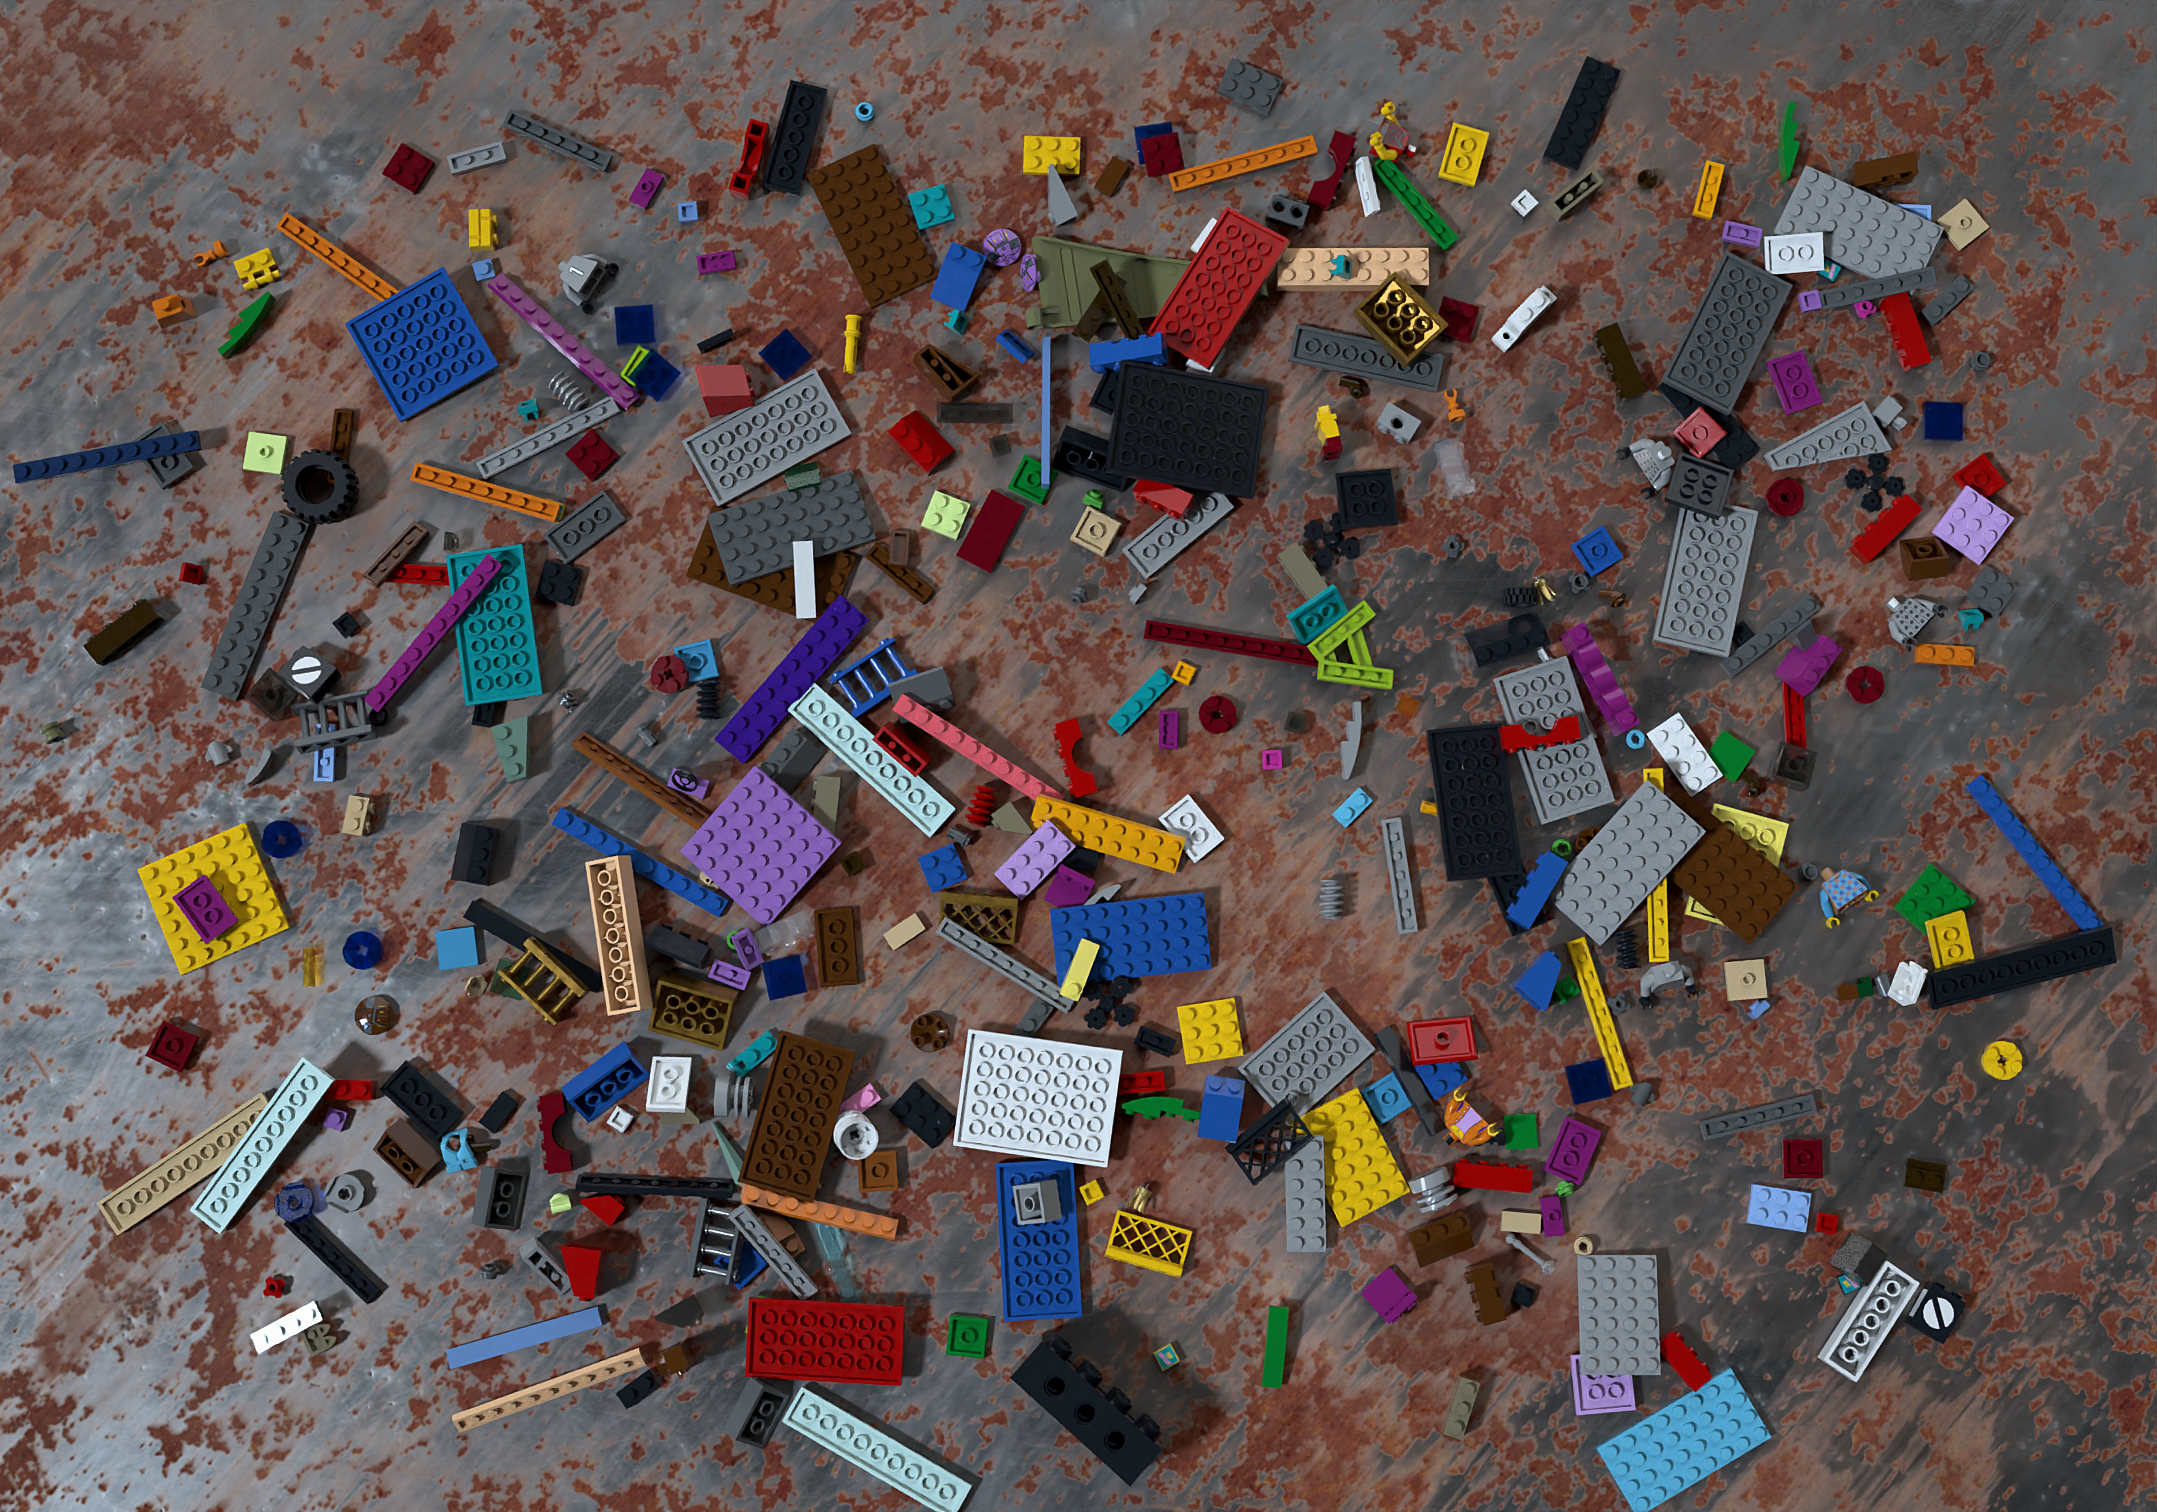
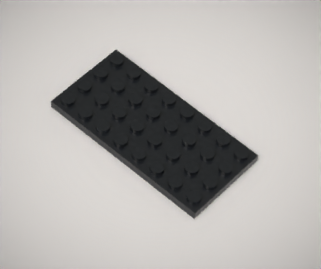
M1502 723L1425 731L1446 882L1523 874L1506 750L1502 751L1498 730V728L1502 727Z

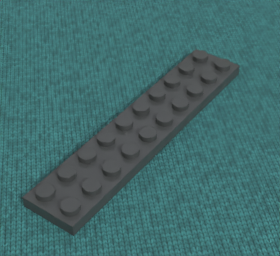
M276 511L273 512L202 681L201 688L238 702L310 530V524Z

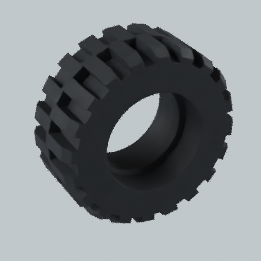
M311 449L310 453L304 451L301 452V457L295 456L291 459L293 463L291 465L287 464L284 468L287 472L281 476L284 484L280 485V491L284 492L282 498L287 503L288 509L294 512L296 516L311 523L320 525L324 523L332 524L335 519L338 521L343 519L344 513L349 514L352 511L350 509L352 504L356 505L357 499H355V494L359 495V488L356 487L359 484V480L355 476L356 472L345 459L335 453L324 449L322 451ZM327 470L333 474L335 479L334 492L325 502L313 504L308 501L305 494L307 480L315 472Z

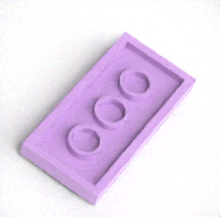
M1047 819L994 872V875L1022 901L1076 845Z

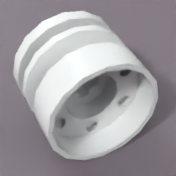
M849 1110L838 1115L832 1139L843 1155L849 1159L859 1160L871 1155L876 1149L878 1132L863 1113Z

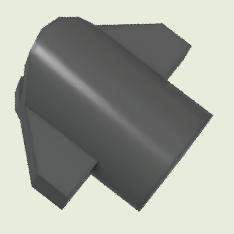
M1887 973L1873 977L1872 981L1875 986L1872 988L1874 994L1881 998L1890 997L1887 994L1894 977L1889 979Z
M1640 1081L1631 1085L1628 1091L1633 1093L1630 1101L1642 1107L1645 1106L1647 1101L1653 1103L1655 1099L1653 1087L1650 1083Z

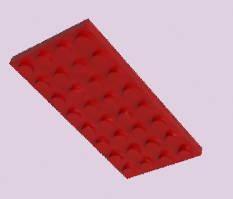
M1226 206L1146 332L1147 336L1153 337L1155 332L1161 331L1168 348L1210 370L1287 249L1290 240Z
M749 1297L745 1377L901 1386L906 1306Z

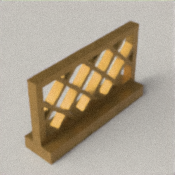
M942 890L938 927L943 921V915L951 920L959 912L966 920L960 926H964L968 922L974 929L973 934L977 933L978 937L986 942L1014 944L1018 897ZM944 903L953 904L957 911L948 916L944 911ZM966 905L972 906L976 911L969 918L961 911ZM985 907H990L996 913L988 920L981 914ZM1004 909L1013 910V917L1006 922L1000 913ZM979 914L985 923L976 929L970 920ZM996 916L1004 923L998 930H995L989 923ZM986 924L994 932L989 937H983L979 932ZM1006 926L1011 931V939H1002L998 932Z

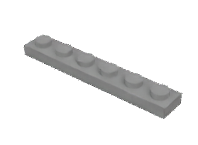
M1401 817L1381 820L1398 935L1418 932Z
M745 1203L729 1214L730 1220L800 1300H806L818 1291L816 1284Z

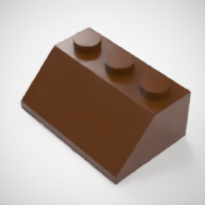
M402 1118L385 1130L373 1148L414 1190L443 1159Z
M1461 1210L1405 1231L1419 1268L1474 1247L1469 1226Z

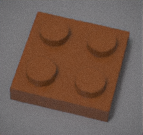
M896 1150L873 1152L866 1158L857 1160L859 1193L899 1190Z

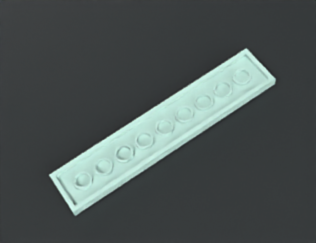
M815 683L799 700L795 701L788 708V711L927 836L931 837L956 810L921 777H914L872 740L874 735Z
M303 1056L190 1211L216 1232L222 1234L335 1082V1079L308 1057Z
M803 1386L782 1420L788 1426L936 1512H957L972 1487V1484Z

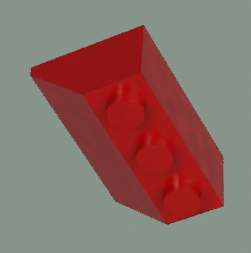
M917 410L901 418L888 431L889 437L927 476L933 473L955 452V449Z

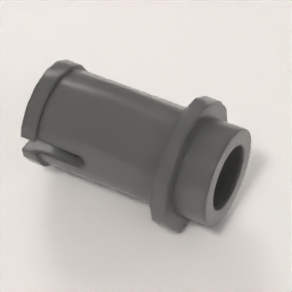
M643 722L635 729L637 731L636 734L640 735L649 747L659 741L649 729V724L646 725Z
M953 826L950 827L946 835L947 838L960 843L962 847H967L972 839L968 832L966 834Z

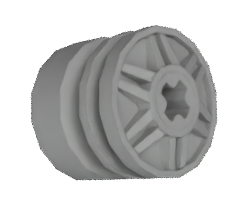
M718 1075L714 1092V1115L717 1117H728L731 1108H734L736 1118H739L741 1109L743 1118H749L754 1100L752 1078L746 1077L743 1085L742 1077L738 1076L736 1084L732 1085L731 1076Z
M1446 1166L1430 1170L1408 1181L1413 1194L1421 1192L1423 1196L1416 1200L1417 1204L1426 1202V1204L1419 1207L1421 1213L1442 1209L1458 1199L1457 1193L1448 1194V1192L1455 1189L1454 1185L1444 1186L1443 1184L1450 1179Z

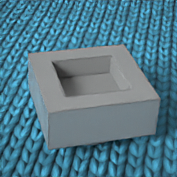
M1140 584L1138 587L1135 585L1128 594L1131 596L1129 602L1136 605L1146 592L1147 587L1143 584Z

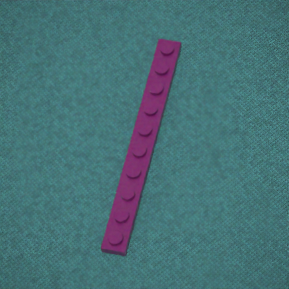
M500 273L488 283V288L625 410H628L640 400L641 396L503 273Z
M487 554L364 701L375 711L381 713L504 566L492 555Z

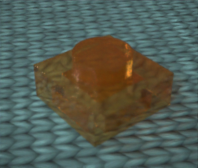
M1403 693L1394 711L1411 719L1420 702Z

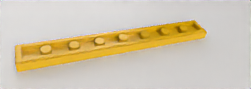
M1581 937L1565 942L1613 1089L1618 1090L1634 1085L1586 938Z

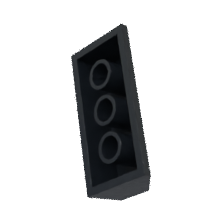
M1066 425L1060 437L1051 467L1123 493L1128 477L1104 473L1108 440Z
M1536 611L1463 634L1475 670L1545 648L1551 644L1545 626Z

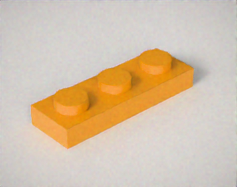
M1708 160L1705 162L1692 216L1708 220L1712 218L1725 165Z

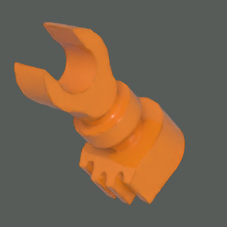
M219 239L213 242L214 250L211 248L206 253H197L194 259L198 260L203 257V262L197 266L204 268L212 259H218L217 256L221 259L228 256L229 253L225 244Z
M1453 388V397H1448L1445 390L1443 398L1449 405L1448 410L1451 411L1448 413L1449 422L1464 420L1466 413L1463 409H1459V404L1456 403L1457 391Z

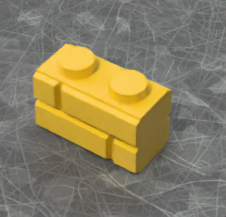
M491 209L469 210V247L474 252L494 251L495 245H498V235L495 233V226H498V218Z

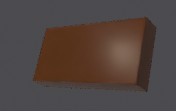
M1113 155L1095 184L1094 189L1110 198L1128 170L1129 164Z
M891 529L888 567L907 569L910 531Z

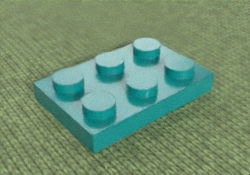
M1332 584L1286 615L1299 643L1305 645L1335 624L1348 613V610L1337 587Z

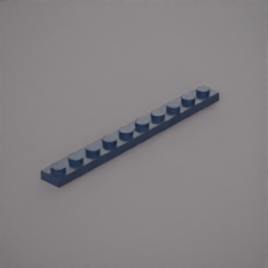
M194 430L14 464L13 471L15 483L24 484L202 449L199 431Z

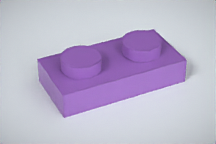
M1726 220L1721 241L1758 249L1763 229Z
M745 928L731 936L741 962L747 971L764 962L750 929Z
M715 959L708 977L745 991L752 973Z

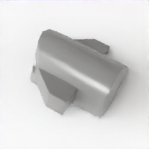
M213 741L208 747L205 759L207 763L213 761L216 767H220L230 762L228 754L233 751L230 746Z

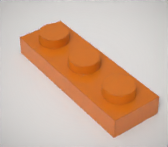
M1917 643L1914 663L1973 667L1974 647Z

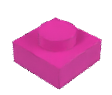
M1262 750V770H1281V750Z

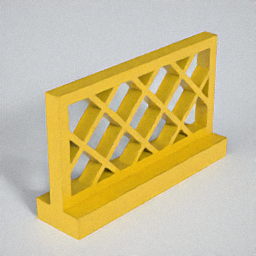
M1117 1210L1104 1257L1180 1278L1192 1231ZM1119 1217H1127L1132 1225L1122 1230L1118 1224ZM1145 1222L1150 1231L1140 1235L1135 1225ZM1133 1227L1138 1237L1128 1242L1123 1232ZM1162 1227L1166 1229L1169 1236L1159 1241L1154 1230ZM1152 1232L1157 1243L1147 1247L1142 1237ZM1177 1233L1186 1234L1185 1243L1178 1246L1173 1236ZM1119 1234L1123 1236L1126 1242L1121 1247L1112 1245L1114 1237ZM1171 1238L1176 1248L1166 1253L1161 1242ZM1140 1239L1145 1248L1139 1253L1134 1252L1130 1245ZM1159 1245L1164 1255L1155 1258L1151 1255L1149 1249ZM1176 1250L1181 1256L1179 1264L1171 1262L1168 1257L1170 1253Z

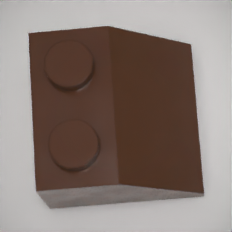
M1937 536L1899 541L1903 571L1909 581L1947 577L1949 557Z

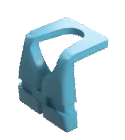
M468 1128L448 1132L443 1135L440 1148L446 1169L450 1174L462 1171V1169L475 1168L479 1164L466 1141L469 1132ZM454 1135H460L461 1147L458 1152L446 1146Z

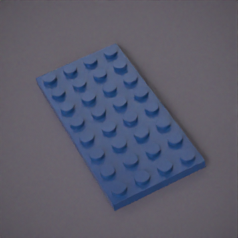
M1204 892L1050 909L1058 986H1062L1081 938L1100 945L1088 975L1087 983L1091 979H1095L1097 982L1114 980L1116 976H1120L1123 979L1212 969Z
M1058 1160L995 1163L1004 1322L1082 1317L1073 1163ZM1056 1180L1062 1219L1045 1223L1018 1225L1013 1186Z

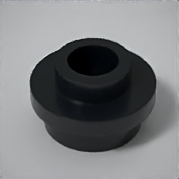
M374 709L370 711L369 721L373 725L383 726L386 724L388 712L385 709L381 712L382 718L380 720L376 719V715L379 714Z

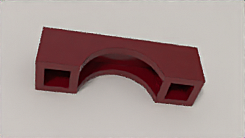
M1335 130L1327 150V154L1334 161L1335 172L1326 180L1314 182L1306 204L1326 212L1329 206H1334L1337 196H1334L1336 189L1340 190L1344 179H1341L1343 172L1347 173L1351 164L1348 162L1350 155L1354 156L1357 145H1354L1356 138Z
M564 1093L539 1096L537 1110L541 1112L542 1120H539L540 1131H543L544 1139H541L542 1150L546 1153V1159L543 1160L544 1169L548 1171V1174L574 1171L573 1152L563 1148L555 1137V1125L558 1119L568 1112L566 1097Z

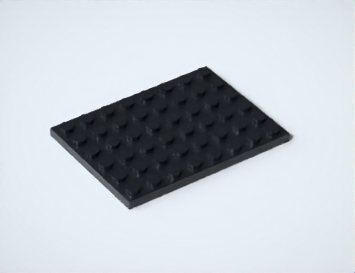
M1121 360L1104 473L1252 500L1254 497L1269 387Z

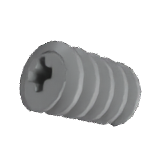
M562 371L552 378L548 388L554 390L555 396H558V399L563 401V405L568 407L570 413L578 412L590 402V398L583 399L585 393L578 394L581 388L579 386L573 388L576 382L572 381L569 383L568 381L571 377L569 375L563 377L565 371Z
M1321 880V884L1326 887L1320 888V891L1325 893V895L1320 896V899L1325 901L1319 904L1320 907L1324 908V910L1319 911V914L1324 916L1320 919H1343V917L1337 915L1343 912V909L1338 907V905L1344 904L1343 901L1339 900L1340 897L1344 896L1343 893L1339 892V890L1345 889V886L1340 885V882L1343 881Z

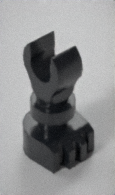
M1497 1128V1131L1502 1129V1132L1493 1136L1486 1143L1492 1145L1493 1142H1497L1498 1146L1505 1145L1504 1128Z

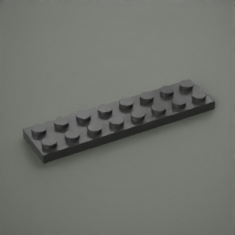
M1296 324L1288 362L1436 393L1444 355L1423 351L1404 369L1378 341Z

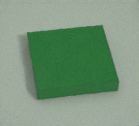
M1024 455L1008 486V490L1042 506L1058 475V471L1050 467L1049 489H1042L1041 462Z
M1722 730L1707 753L1723 777L1735 783L1755 753V750L1725 730Z
M950 1314L946 1355L985 1359L989 1319Z

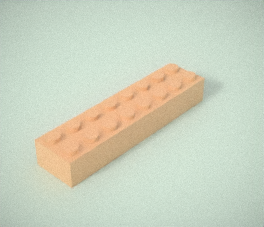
M1287 248L1276 264V291H1374L1395 271L1415 291H1426L1429 286L1428 248ZM1337 255H1346L1352 260L1351 279H1343L1330 273V270L1336 269V265H1333L1331 260L1337 258Z
M613 856L585 862L608 1016L653 1009L631 856Z

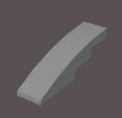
M1361 702L1352 703L1353 721L1346 723L1347 741L1340 742L1343 781L1349 779L1357 756L1362 723Z

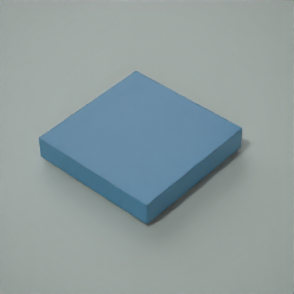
M711 639L673 648L675 656L684 660L687 670H689V681L687 684L720 677Z
M475 927L435 932L440 971L480 965Z
M1393 1071L1360 1091L1380 1125L1412 1106Z

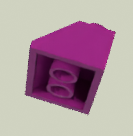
M1816 634L1818 641L1805 651L1794 645L1774 672L1777 677L1803 697L1815 688L1843 649L1827 636Z

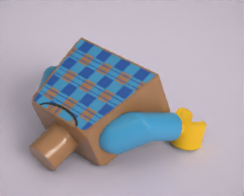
M1830 867L1821 872V876L1826 881L1822 884L1820 901L1825 917H1827L1826 925L1829 928H1832V920H1835L1836 925L1839 926L1840 924L1839 919L1835 918L1834 915H1840L1863 898L1868 902H1873L1870 898L1871 893L1874 897L1879 896L1877 891L1871 890L1870 884L1863 875L1847 872L1845 869L1835 874Z

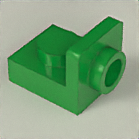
M1567 976L1555 984L1551 997L1555 1003L1559 1002L1561 1005L1581 991L1573 979Z

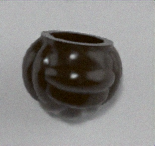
M1651 169L1642 170L1637 177L1638 185L1643 189H1652L1657 184V174Z

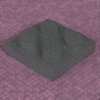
M1986 565L1963 597L1995 619L2018 587Z

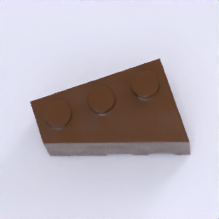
M1915 151L1867 162L1865 160L1857 161L1849 169L1851 186L1860 190L1908 185L1919 173Z
M930 343L914 356L913 363L950 404L979 382L981 375L979 372H974L962 362H957L950 355Z
M1486 1261L1465 1267V1281L1467 1284H1470L1472 1290L1469 1292L1470 1299L1477 1307V1310L1474 1311L1477 1322L1487 1326L1507 1320L1502 1298L1498 1291V1281L1495 1280L1493 1270H1495L1494 1264Z
M688 1339L652 1354L660 1376H669L675 1373L677 1376H680L694 1367L693 1363L697 1361Z

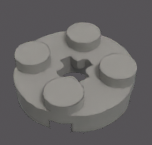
M339 1175L331 1179L325 1188L327 1204L336 1213L354 1212L364 1202L366 1187L354 1175ZM348 1189L350 1196L343 1199V1195L340 1192L341 1190L345 1191Z

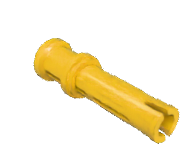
M846 315L847 326L846 331H844L846 347L843 372L855 374L857 342L861 336L859 329L862 317Z

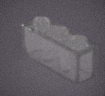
M1458 437L1436 443L1434 450L1449 500L1452 501L1472 495L1476 486L1474 479L1469 476L1470 465L1468 460L1464 459L1463 453H1465L1463 443L1459 442Z
M804 909L755 931L752 935L762 955L766 954L768 957L777 953V949L782 946L786 949L795 945V940L802 938L804 941L813 937L812 933L816 930L807 910Z

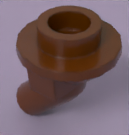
M1599 590V597L1611 598V607L1618 608L1626 601L1625 593H1618L1613 590Z

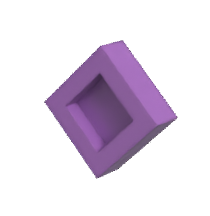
M1818 289L1797 295L1802 313L1822 308Z
M329 1107L323 1126L342 1132L349 1113Z

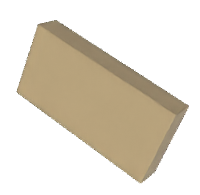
M914 913L883 935L894 951L926 929L916 913Z
M1502 1211L1500 1230L1540 1234L1542 1214Z

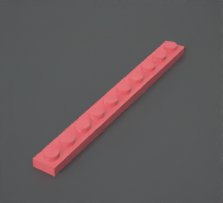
M902 694L893 707L892 711L1036 801L1038 793L1059 800L1064 799L1065 796L906 695Z

